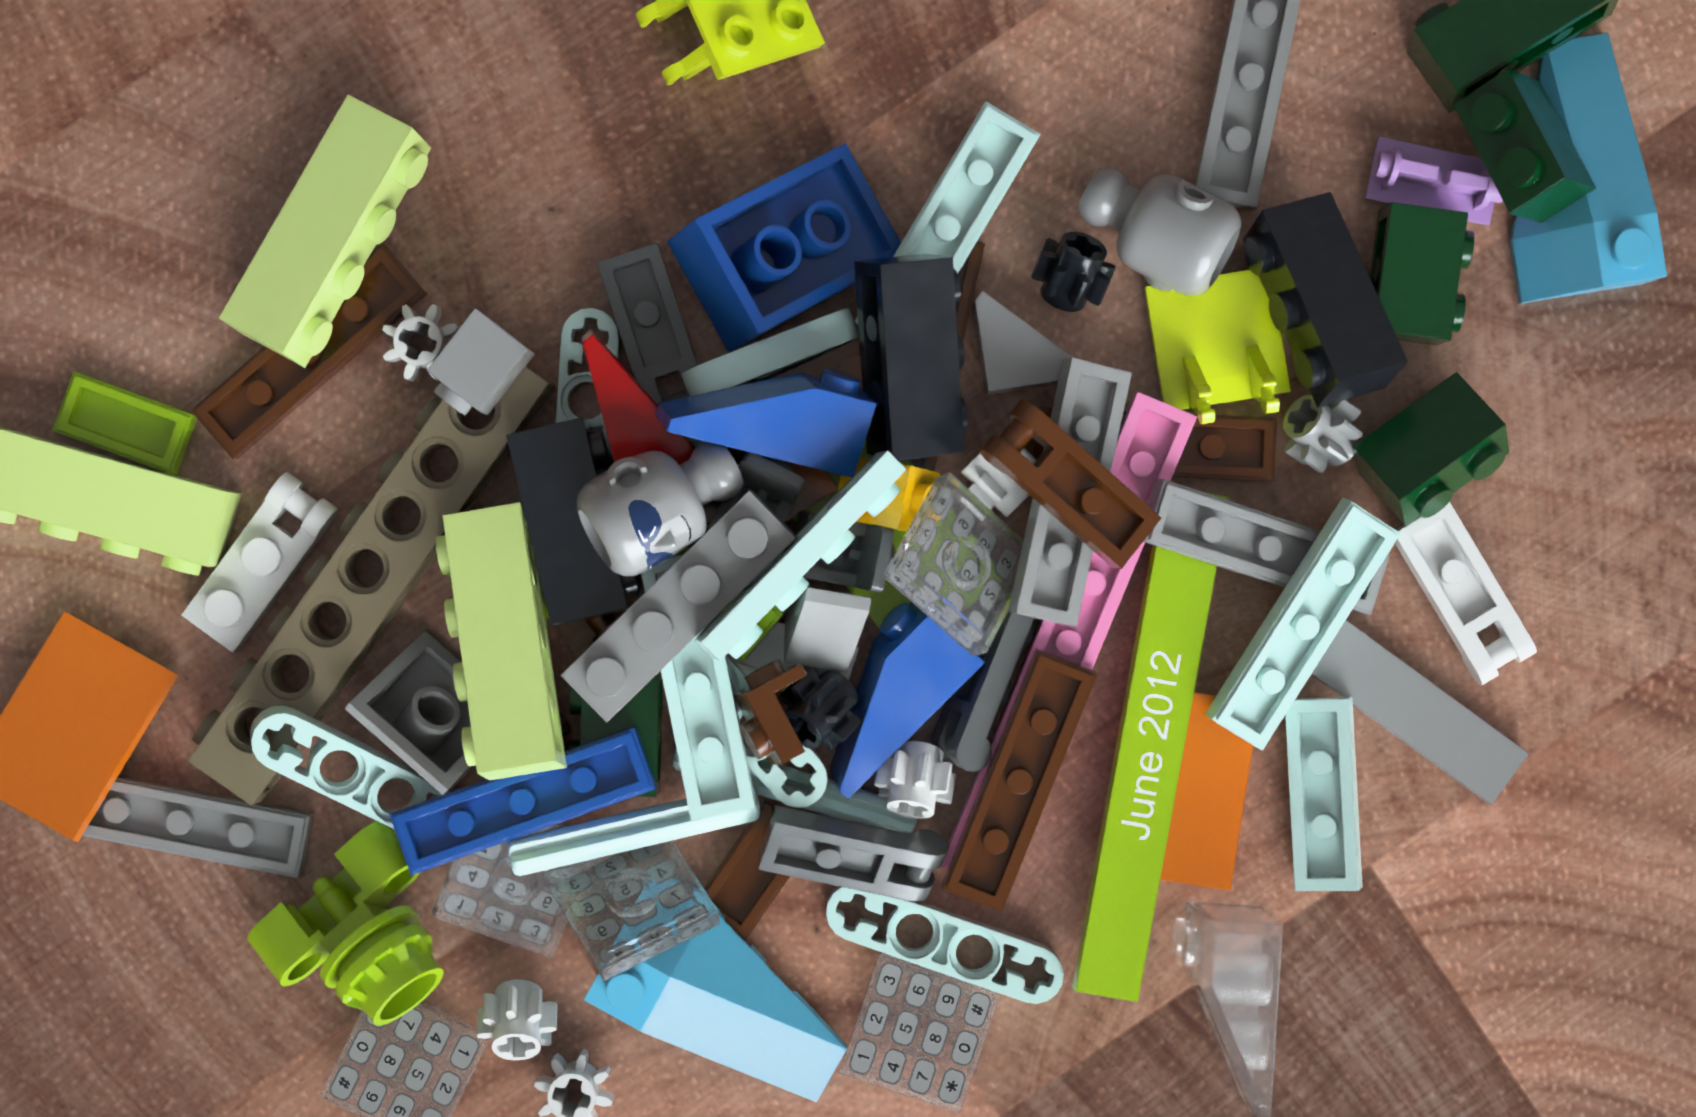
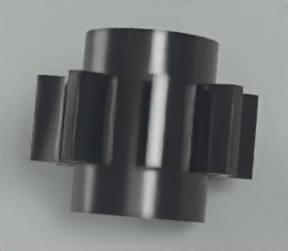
M1067 232L1062 236L1060 243L1051 238L1046 239L1031 278L1043 282L1040 293L1043 299L1051 306L1067 312H1077L1085 307L1087 300L1097 306L1101 304L1116 267L1111 263L1104 262L1107 250L1099 240L1085 233Z
M809 668L806 671L807 675L790 684L780 694L779 698L789 706L784 712L802 746L815 749L823 743L828 750L832 751L839 742L843 743L862 723V720L852 713L859 704V696L855 687L843 675L832 670H826L818 676L812 668Z

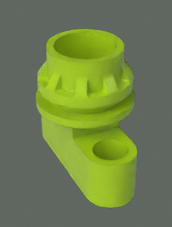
M375 821L360 830L334 853L344 868L332 880L328 876L318 878L312 886L315 895L299 909L293 904L286 905L285 902H280L252 928L247 941L281 986H290L301 981L323 964L320 970V978L328 988H336V995L345 1005L365 1011L375 1025L380 1026L402 1017L420 1004L440 983L444 971L433 958L432 937L419 924V915L409 905L397 906L389 910L385 909L421 872L410 875L395 829Z

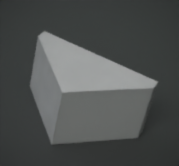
M982 291L972 306L985 395L1057 385L1063 359L1071 358L1072 356L986 292Z
M807 587L785 609L787 613L785 614L784 662L792 664L801 663L804 666L847 672L870 610L871 598Z

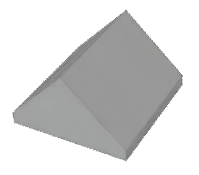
M425 630L353 698L345 710L437 791L444 795L457 787L474 767L467 765L462 746V728L469 727L471 724L468 702L459 701L453 679V664L461 661Z

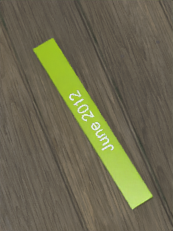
M1207 493L1229 501V497ZM1154 545L1151 547L1072 989L1075 992L1138 1002L1217 568L1215 565Z

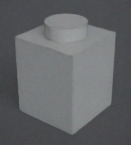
M475 308L434 360L427 372L441 382L434 392L457 411L466 416L469 410L474 407L479 412L488 415L534 357L535 353Z

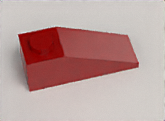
M590 329L582 336V343L614 462L623 458L634 457L645 451L667 453L679 465L689 460L696 447L686 436L666 431L655 416L658 404L595 332Z

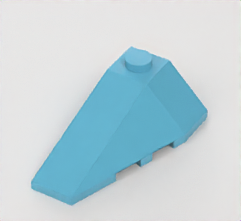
M1608 33L1573 38L1540 58L1536 80H1539L1596 189L1543 223L1516 216V219L1512 221L1509 245L1519 304L1642 285L1667 277L1658 213Z
M672 880L657 888H650L647 885L636 906L643 903L653 904L658 912L657 917L636 929H628L624 926L613 948L622 944L632 946L636 953L635 959L614 971H606L602 967L584 1001L643 1033L817 1102L845 1054L848 1045L797 991H791L766 965L767 959L753 944L749 946L725 921V916L712 901L703 898L702 895L692 890L694 898L691 902L673 911H664L658 903L659 896L682 884ZM700 908L706 912L709 917L708 923L687 935L678 934L673 927L675 918L693 909ZM659 926H665L669 929L673 936L669 944L650 953L640 951L636 944V940L640 935Z

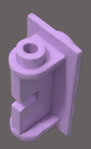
M1380 136L1377 138L1365 194L1366 200L1385 204L1395 202L1468 212V222L1490 225L1494 203H1501L1502 198L1481 158Z

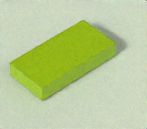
M73 371L52 431L165 473L177 475L198 419L192 413L89 375Z

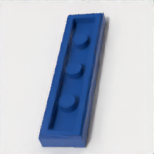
M635 726L565 751L567 768L496 780L485 779L390 813L389 815L410 875L656 789L658 786L637 727Z

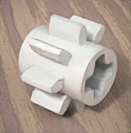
M434 304L428 308L425 317L417 316V313L410 306L404 305L402 306V314L405 320L397 328L391 325H384L382 329L387 335L393 337L394 349L387 351L383 355L384 360L388 362L404 360L407 362L404 370V379L412 382L418 377L421 368L428 370L451 340L450 338L460 328L457 324H448L443 327L438 325L441 318V308ZM429 327L428 336L437 342L436 348L433 353L422 351L416 360L418 350L409 345L410 338L413 333L424 335Z
M1023 448L1020 453L1034 464L1036 459ZM980 453L961 471L972 483L963 495L984 516L995 506L1007 517L1029 496L1008 475L1000 472L986 461Z
M906 741L895 752L894 758H889L876 771L874 786L879 787L878 796L888 798L886 807L889 811L907 818L925 819L934 815L936 801L946 804L952 803L956 774L951 773L952 763L943 762L944 753L940 748L925 742Z
M522 979L505 981L496 987L495 995L490 993L484 994L483 1008L478 1009L477 1037L492 1038V1050L501 1058L508 1060L532 1058L539 1053L541 1045H551L552 1032L557 1030L558 1004L553 1001L542 1002L543 989L534 982Z
M583 1049L577 1061L566 1063L564 1057L559 1053L555 1054L551 1060L552 1069L556 1074L555 1078L546 1075L538 1076L534 1087L539 1091L548 1092L547 1100L538 1112L539 1116H547L553 1113L556 1117H598L594 1105L607 1107L612 1106L615 1095L601 1089L602 1082L609 1076L611 1068L603 1066L596 1070L595 1067L587 1063L589 1054L586 1049ZM570 1079L582 1081L581 1092L584 1094L579 1103H573L568 1100L569 1091L566 1089V1086Z

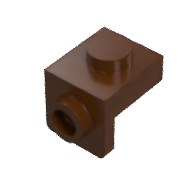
M779 659L770 662L745 676L744 678L750 688L735 695V700L747 720L740 725L741 733L757 759L766 756L770 765L784 764L805 752L774 694L807 675L801 663L784 669Z

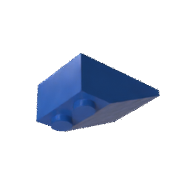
M846 143L694 219L667 241L729 353L855 285L854 261L893 257L901 244Z

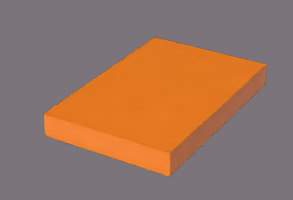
M64 611L0 715V800L70 840L79 842L179 675Z
M1194 692L1160 880L1231 891L1253 745L1204 715L1216 695Z

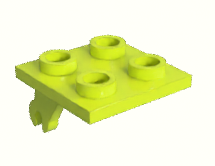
M656 0L635 14L640 27L644 28L654 19L657 20V23H660L687 6L690 9L704 43L681 61L670 65L661 72L668 86L672 85L680 77L685 81L709 66L712 67L717 80H721L820 48L825 44L806 0Z
M1251 270L1220 274L1213 285L1200 295H1184L1174 290L1163 291L1153 286L1144 287L1162 402L1181 410L1192 409L1197 413L1200 424L1215 422V410L1211 409L1210 405L1253 398L1261 403L1264 414L1279 412V398L1275 399L1274 395L1291 392L1282 333L1275 327L1271 319L1269 298L1259 275H1255Z

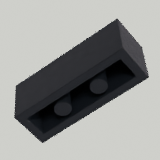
M1331 192L1262 210L1243 239L1245 259L1251 272L1259 275L1269 298L1271 319L1275 327L1279 331L1284 332L1294 354L1296 376L1301 385L1309 389L1317 408L1386 388L1407 364L1408 360Z
M916 254L854 261L863 391L877 403L866 436L867 454L873 456L878 452L889 451L898 461L964 452L963 434L968 428V410L961 397L959 370L962 369L964 364L965 351L963 341L957 333L956 305L959 303L961 296V284L958 273L953 268V257Z
M583 417L506 435L550 625L560 627L627 611L632 606L630 595L640 593L638 575L623 576L617 574L604 563L590 542L576 507L578 493L582 487L591 479L601 475V469L611 466L602 429L591 431L590 423Z

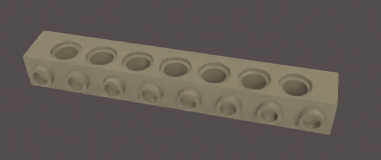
M526 366L495 405L493 420L482 429H472L465 421L464 415L443 399L440 400L434 396L429 400L413 424V428L418 430L419 433L405 453L399 448L396 449L378 472L376 480L383 485L368 505L363 501L357 503L343 521L339 532L346 537L331 557L323 553L307 572L302 584L308 587L309 590L295 609L289 605L284 607L271 623L265 636L272 640L259 661L252 657L249 658L233 677L229 689L235 692V695L222 713L214 709L197 728L192 741L199 746L188 762L251 806L266 800L282 777V774L267 768L257 760L253 753L250 735L245 725L249 711L253 707L265 710L272 706L284 705L321 722L437 557L436 537L445 535L442 515L465 512L471 509L510 453L506 435L525 431L556 388L553 384ZM449 446L457 456V470L450 479L438 482L428 471V458L436 448ZM408 497L417 503L421 518L419 525L414 531L402 534L393 526L391 512L399 500ZM366 550H372L377 553L384 567L381 579L371 587L360 582L355 574V562L358 556ZM329 602L339 605L346 615V627L337 638L325 635L318 623L321 609ZM290 655L301 657L309 668L308 682L301 690L289 687L282 676L283 663ZM284 723L279 731L272 730L269 736V750L277 752L282 744L289 745L297 750H301L304 745L293 739L291 733L292 725Z

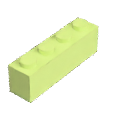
M347 95L219 319L248 338L306 368L311 357L319 354L327 345L332 334L333 326L331 322L344 300L350 299L359 289L364 277V265L376 244L385 241L390 235L396 221V209L408 188L415 187L422 179L428 164L427 155L431 150L427 142L411 126Z
M0 426V522L15 524L17 514L40 521L38 532L70 541H76L79 532L102 538L99 548L101 550L126 557L138 558L141 548L164 555L161 566L192 575H200L202 566L216 567L225 556L242 493L178 475H171L160 470Z
M518 502L442 515L445 535L436 537V552L442 574H450L453 590V598L446 599L444 602V611L451 638L459 637L462 662L453 664V679L459 701L468 702L471 726L462 728V746L466 763L469 767L476 766L477 774L488 780L567 768L541 582L523 505Z

